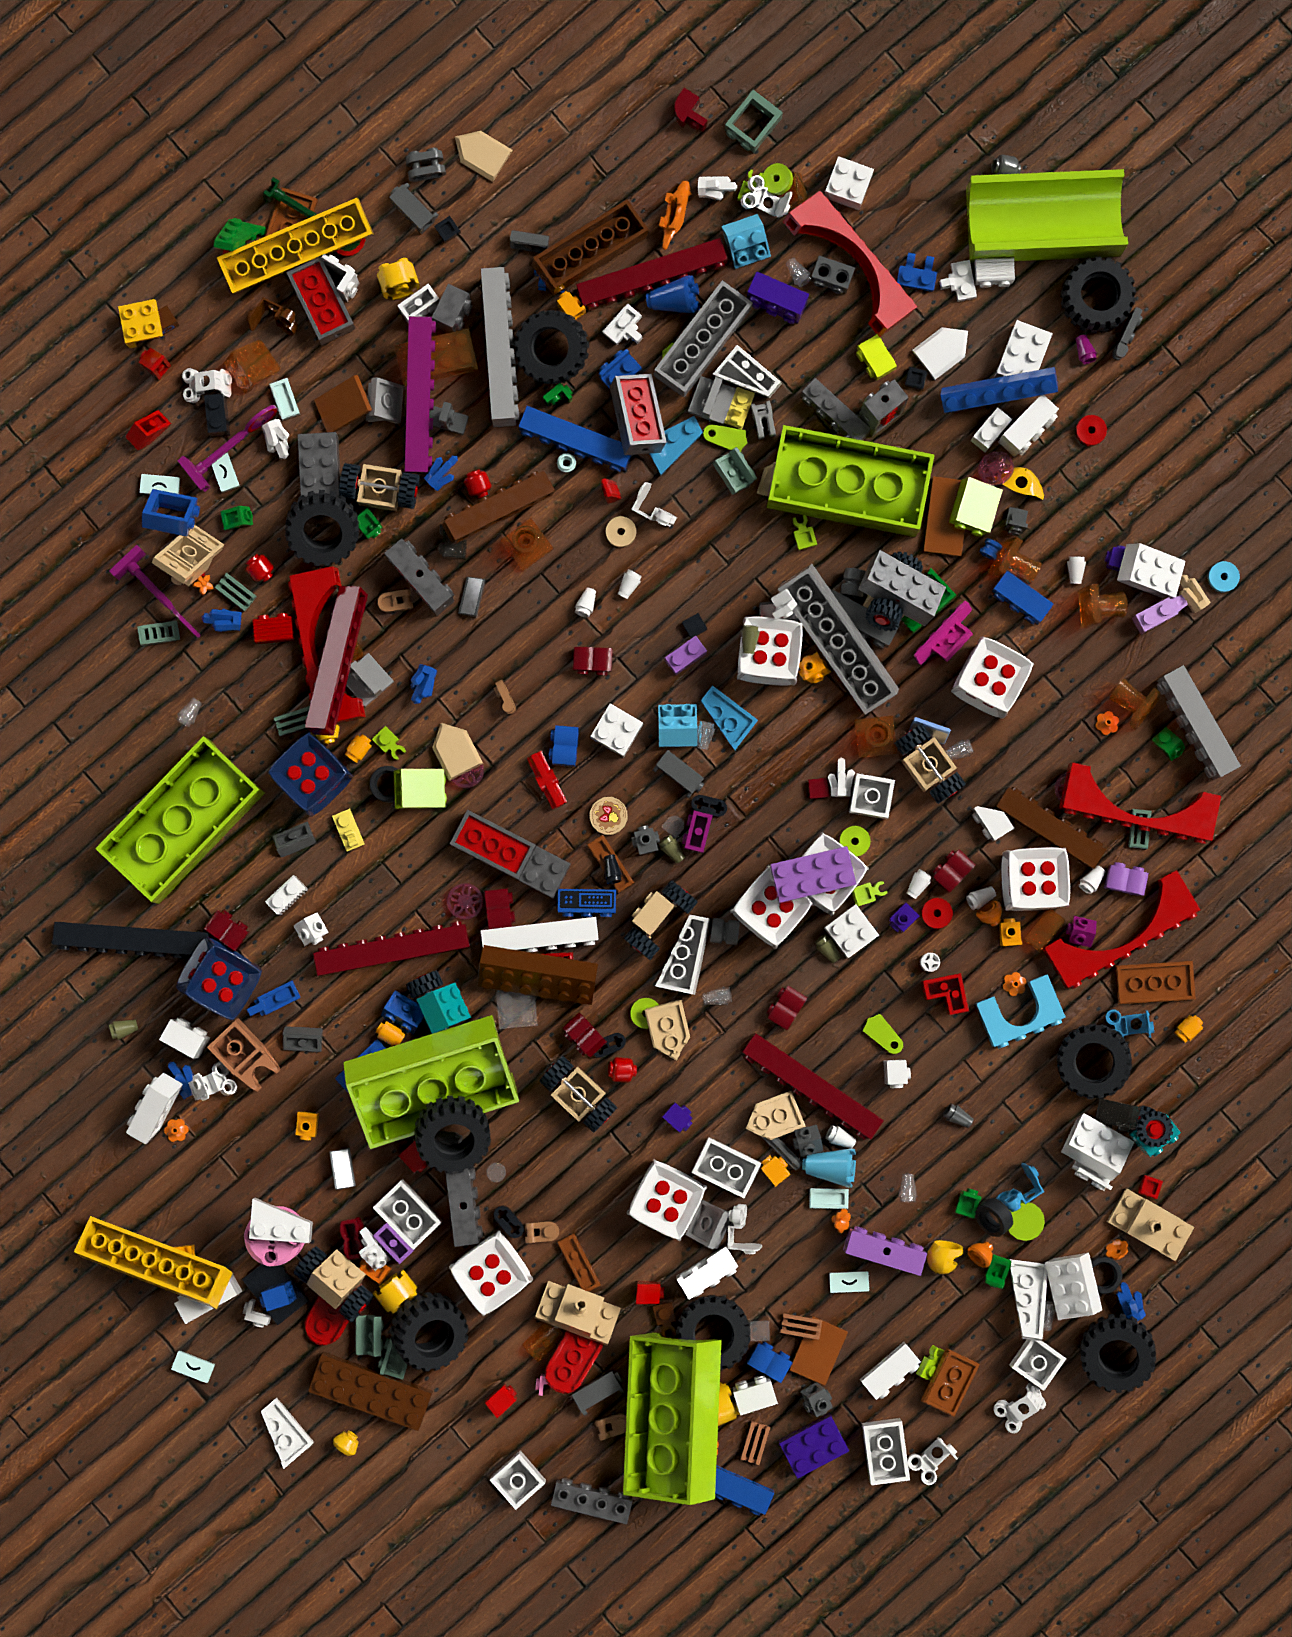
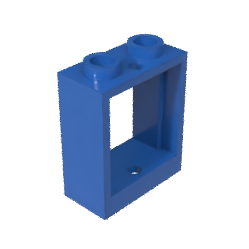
M152 489L142 512V527L187 536L190 529L193 530L195 517L199 516L200 506H197V498ZM159 507L184 511L186 514L184 518L157 513Z

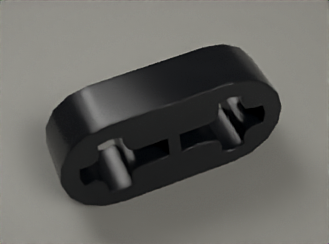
M697 795L691 802L694 811L710 814L714 817H722L727 811L726 803L720 799ZM699 798H701L703 803L709 805L708 807L702 806L701 809H698L694 802L699 801ZM718 803H721L724 811H720L717 814L715 809L710 808V805L717 806Z
M614 1033L604 1037L608 1048L603 1049V1054L596 1052L593 1055L601 1058L621 1050L626 1044L624 1035ZM614 1036L623 1039L620 1047L609 1045L610 1042L614 1041Z
M505 1205L497 1207L494 1212L495 1220L510 1237H520L524 1232L522 1222L509 1207ZM500 1209L502 1211L507 1210L508 1222L504 1218H498L500 1214L498 1211ZM510 1222L515 1226H520L519 1234L516 1232L511 1233L512 1227L509 1225Z

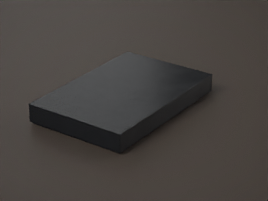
M261 1264L242 1279L259 1302L262 1291L291 1280L297 1299L289 1305L267 1311L277 1325L309 1301L282 1265L266 1266Z

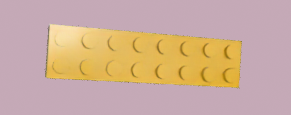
M355 198L221 255L217 259L231 292L237 293L301 266L315 258L322 257L323 254H329L373 235V231L359 198Z
M90 1216L74 1250V1253L84 1259L217 1309L233 1273L224 1266Z

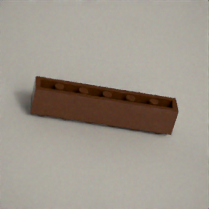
M535 471L528 475V479L524 481L519 479L511 484L512 487L508 489L501 488L495 492L494 496L490 498L485 496L478 501V504L474 506L469 504L461 509L462 512L447 515L442 526L451 543L455 545L552 496L555 489L545 471L540 473Z
M1015 787L1006 788L995 805V809L1004 812L1006 816L1054 847L1066 848L1068 856L1090 870L1095 868L1106 851L1102 847L1103 843L1096 839H1089L1086 837L1087 833L1079 828L1077 830L1070 827L1071 823L1064 818L1059 820L1054 816L1055 813L1046 807L1042 809L1033 798L1029 797L1027 799L1023 797L1019 789Z

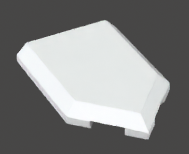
M942 327L915 347L912 352L933 379L936 380L965 358L968 331Z

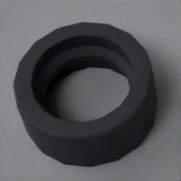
M393 766L378 768L370 778L371 792L382 802H395V794L390 796L384 795L377 788V781L381 775L385 773L394 774V770H398Z
M989 1198L985 1200L975 1211V1217L979 1226L993 1237L1002 1236L1013 1225V1217L1010 1210L998 1199ZM989 1212L993 1213V1214L996 1216V1218L998 1219L999 1223H997V1222L991 1217V1215H990Z
M1105 1256L1094 1257L1091 1259L1092 1268L1104 1263L1111 1266L1114 1271V1279L1111 1284L1107 1286L1097 1285L1098 1293L1108 1294L1115 1291L1122 1280L1120 1266L1111 1258Z

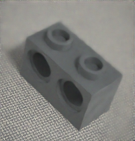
M819 256L811 282H814V285L820 288H831L837 294L847 293L855 267ZM820 270H826L828 272V276L822 277L818 274V272ZM838 276L845 277L846 282L839 283L836 280V278Z

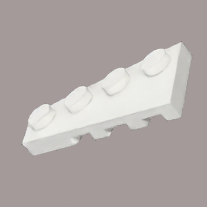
M1012 1260L1010 1271L1022 1339L1042 1341L1048 1276L1046 1266L1041 1263Z

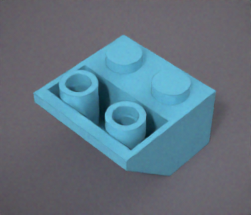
M758 214L722 226L725 242L735 269L771 257L764 225Z
M697 704L658 705L659 747L697 746Z

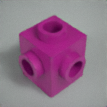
M1074 916L1072 923H1068L1066 934L1069 935L1068 943L1091 948L1096 935L1097 921Z

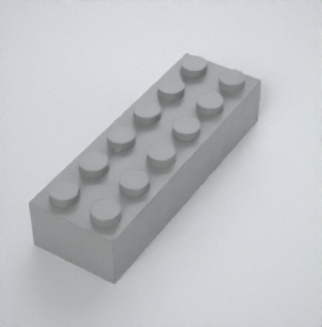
M722 280L654 369V376L679 395L685 397L749 313L753 302Z
M1183 665L1158 679L1157 688L1162 695L1166 696L1168 700L1166 701L1167 706L1171 711L1175 712L1179 727L1184 728L1187 733L1185 737L1190 745L1193 744L1195 747V755L1199 761L1204 763L1206 775L1216 780L1241 766L1185 666Z

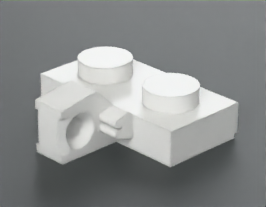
M970 260L951 263L952 274H948L949 278L940 280L941 290L951 288V292L956 291L957 302L977 298Z
M626 304L602 332L616 345L623 338L626 340L631 338L638 344L643 338L636 331L638 329L636 323L642 318V315L629 304Z

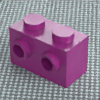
M694 811L693 815L689 814L686 824L690 826L688 834L684 833L682 844L685 845L684 849L703 854L713 815Z

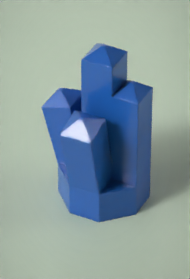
M452 456L442 467L443 459L441 457L436 458L429 473L424 477L426 482L436 491H439L444 485L454 480V475L446 474L458 462L457 456Z
M212 609L210 613H204L202 620L204 623L213 624V628L218 632L240 631L242 612Z
M423 664L419 665L417 672L411 678L412 683L410 685L412 690H414L411 698L414 704L421 703L422 698L432 696L434 681L437 675L436 669Z
M169 1062L168 1068L175 1076V1080L183 1084L179 1092L183 1099L190 1097L193 1094L188 1083L193 1080L194 1076L191 1067L185 1065L182 1071L175 1062Z
M1122 1282L1119 1285L1121 1292L1118 1291L1116 1296L1123 1314L1126 1315L1127 1319H1130L1132 1316L1139 1321L1146 1316L1143 1309L1142 1294L1136 1291L1132 1297L1127 1283Z

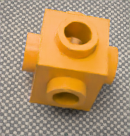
M818 652L805 656L799 663L801 669L799 670L800 676L804 681L807 680L812 684L822 681L824 676L831 672L824 657Z

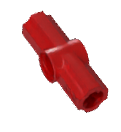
M542 751L528 757L527 760L536 776L535 779L541 791L545 793L552 809L567 803L558 785L559 782L552 768L550 769Z

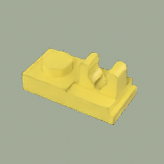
M737 387L724 424L742 430L755 393Z
M351 809L332 816L347 852L365 845Z

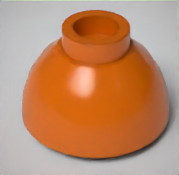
M989 901L977 910L976 916L981 922L996 926L1001 922L1002 906L999 901Z
M989 1242L975 1243L967 1249L968 1256L976 1265L987 1268L991 1264L993 1246Z

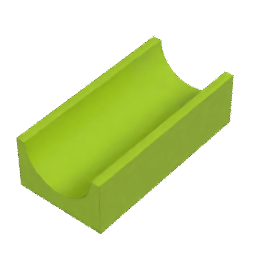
M1124 169L971 176L966 188L970 263H974L976 259L1014 257V261L1095 258L1098 256L1121 257L1128 245V237H1125L1123 234L1121 222V190Z
M783 425L767 508L916 537L921 527L934 454Z
M203 736L96 847V850L146 898L153 903L160 904L265 792L239 770L212 741Z
M493 1015L344 1062L346 1086L370 1149L414 1136L415 1122L419 1118L421 1110H426L427 1104L430 1102L434 1104L436 1099L441 1097L442 1099H447V1096L453 1095V1098L462 1096L466 1101L471 1099L475 1102V1106L479 1105L483 1109V1113L519 1102L514 1076L510 1073Z
M662 1333L630 1336L623 1495L686 1505L715 1499L721 1340L671 1339L662 1337Z

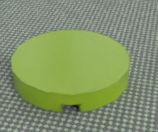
M1021 1202L1020 1209L1011 1212L1013 1225L1008 1231L1017 1239L1023 1241L1032 1240L1043 1231L1045 1224L1044 1215L1035 1204L1030 1202L1024 1204Z

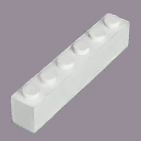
M596 917L481 930L482 946L488 945L512 950L526 949V952H536L539 947H545V950L557 949V945H564L565 948L576 947V943L581 942L584 943V946L595 945V941L599 940Z

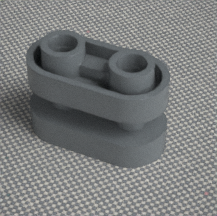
M430 148L426 152L420 153L419 151H412L405 157L406 166L413 168L408 171L409 181L411 182L435 179L446 175L445 166L439 164V162L443 161V153L438 148Z

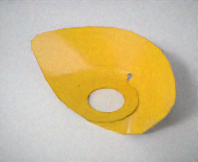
M1014 467L998 474L992 481L993 483H1000L1015 492L1044 499L1043 489L1038 478L1030 470L1027 469L1025 471L1026 468ZM1020 476H1024L1028 481L1027 486L1024 488L1017 487L1015 483L1016 479Z

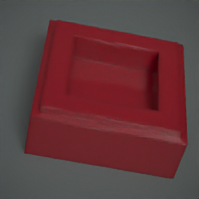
M827 778L808 779L810 799L829 797Z

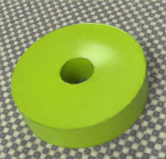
M780 163L770 165L762 176L764 187L768 188L767 191L773 195L786 193L793 183L792 172ZM780 177L779 181L775 182V179Z
M851 826L842 832L839 843L844 847L847 846L848 850L858 857L869 849L870 836L864 828ZM852 838L858 839L857 845L852 844Z
M650 998L637 1000L631 1008V1019L634 1024L640 1028L648 1029L647 1019L642 1015V1011L659 1004Z

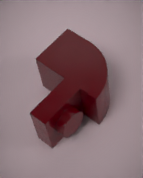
M686 88L682 89L675 102L676 121L682 128L688 122L691 128L703 132L707 127V119L694 112L700 103V97Z

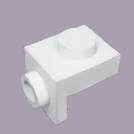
M788 589L771 598L777 608L772 613L776 620L780 617L785 619L793 614L792 610L796 607L797 603Z
M251 1299L249 1303H245L243 1314H246L244 1320L252 1321V1325L257 1327L268 1325L271 1316L253 1311L256 1300Z

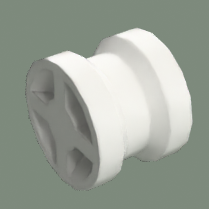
M926 953L920 958V966L924 971L933 972L939 968L940 959L935 953Z

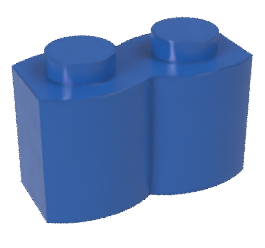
M556 725L555 730H551V741H554V747L549 751V760H552L553 765L576 767L579 727Z
M765 1341L762 1344L757 1342L746 1363L781 1383L792 1364V1361L789 1360L790 1356L782 1351L778 1354L772 1350L773 1346Z

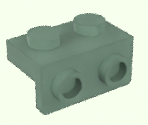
M737 447L712 463L733 495L749 487L757 479L754 470L750 468L744 455Z
M359 1315L355 1319L356 1355L381 1356V1351H383L384 1347L381 1331H383L384 1324L380 1316Z
M387 1338L384 1345V1350H387L385 1358L381 1357L378 1368L381 1369L380 1374L404 1379L408 1365L394 1348L391 1338Z

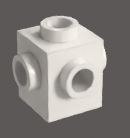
M318 913L308 916L294 925L304 946L310 943L313 945L323 941L322 937L329 933Z

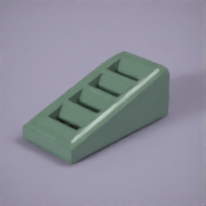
M177 621L137 626L140 645L143 647L180 640ZM172 626V637L169 635L168 627ZM160 628H164L165 638H162ZM154 629H156L157 639H154ZM145 631H148L150 640H146Z

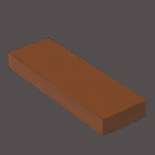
M601 835L587 845L603 871L604 857L615 855L623 875L621 882L612 884L618 893L634 884V881L604 835Z
M575 1233L558 1241L557 1243L580 1288L589 1292L600 1286L601 1283Z

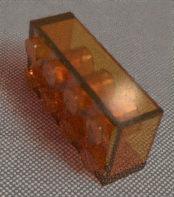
M469 328L432 337V340L435 341V352H431V360H435V371L431 372V379L438 380L478 370ZM408 342L394 345L404 387H407Z

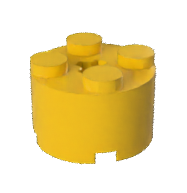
M401 258L395 263H385L379 266L377 278L385 299H388V296H392L393 300L402 299L412 295L413 289L417 288L418 290L420 288L413 263L409 262L407 258Z
M404 1269L400 1270L401 1275L398 1276L395 1273L381 1284L378 1293L376 1290L373 1292V1295L387 1312L391 1311L393 1314L399 1307H402L401 1303L406 1299L410 1301L414 1298L413 1296L417 1295L416 1289L418 1287Z
M720 1382L718 1426L736 1419V1415L740 1414L737 1405L730 1400L732 1393L729 1386Z

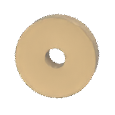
M619 516L613 518L606 527L608 541L618 548L629 546L636 537L635 524L627 517ZM619 529H623L625 533L623 535H619L617 531Z

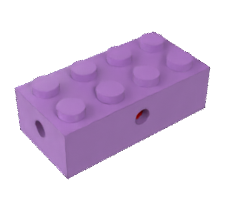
M847 846L770 864L779 903L856 885Z
M855 1226L854 1229L849 1228L843 1248L846 1254L921 1276L927 1253L923 1250L924 1247L921 1245L910 1243V1246H908L901 1239L892 1237L889 1240L886 1239L884 1234L873 1231L872 1235L867 1233L865 1228Z

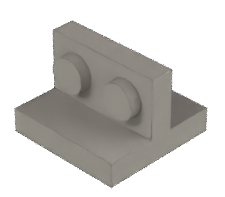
M701 376L688 413L724 425L736 388L722 384L723 379L715 377V380H711Z
M378 377L372 378L371 383L368 385L367 398L372 411L366 414V421L385 420L395 424L401 423L404 386Z
M368 653L359 662L354 661L351 664L346 686L357 698H361L363 705L367 707L394 681Z
M701 1200L685 1235L708 1248L718 1250L730 1224L729 1212Z

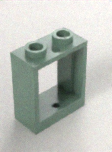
M752 90L725 124L726 135L732 140H738L745 150H751L755 153L780 122L783 112ZM750 104L771 119L755 140H752L734 126L735 122Z

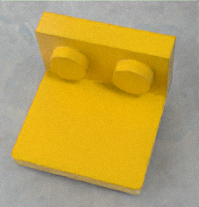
M155 299L118 306L125 343L129 348L137 347L136 342L163 336Z

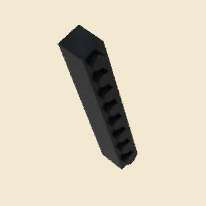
M54 922L52 945H58V949L70 950V946H75L78 951H89V948H96V952L108 953V949H116L115 953L127 954V950L135 951V955H146V952H154V956L165 957L166 953L173 954V958H185V955L193 954L199 943L206 936L211 938V934Z

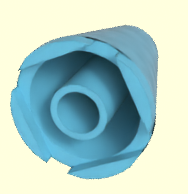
M844 1149L807 1155V1158H803L802 1169L808 1175L852 1188L851 1182H854L856 1160H852V1155H856L855 1149Z

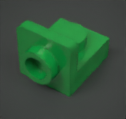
M559 383L543 396V401L547 406L551 403L555 405L561 400V395H563L570 403L573 393L567 385L563 386Z
M236 506L220 511L224 530L253 525V514L250 507Z

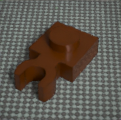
M672 1301L653 1305L657 1325L663 1324L662 1336L666 1338L665 1331L667 1329H671L675 1336L676 1329L671 1325V1322L676 1321Z

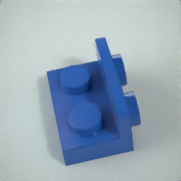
M625 349L624 351L620 350L617 352L611 363L602 365L598 374L601 381L610 389L615 376L636 375L642 370V367L629 354V350Z
M394 991L381 1014L389 1023H394L402 1031L413 1035L424 1018L419 1004L397 991Z

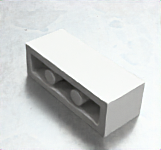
M903 1342L866 1373L860 1381L876 1400L879 1397L883 1399L889 1394L890 1391L888 1389L893 1385L898 1386L901 1384L908 1372L912 1374L919 1368L918 1364L921 1361Z

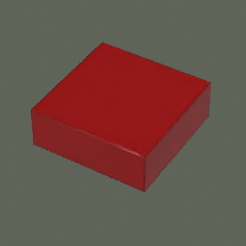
M1143 1175L1138 1193L1158 1199L1163 1181Z

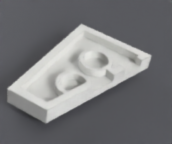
M278 1398L274 1399L261 1411L284 1469L309 1448L314 1441Z

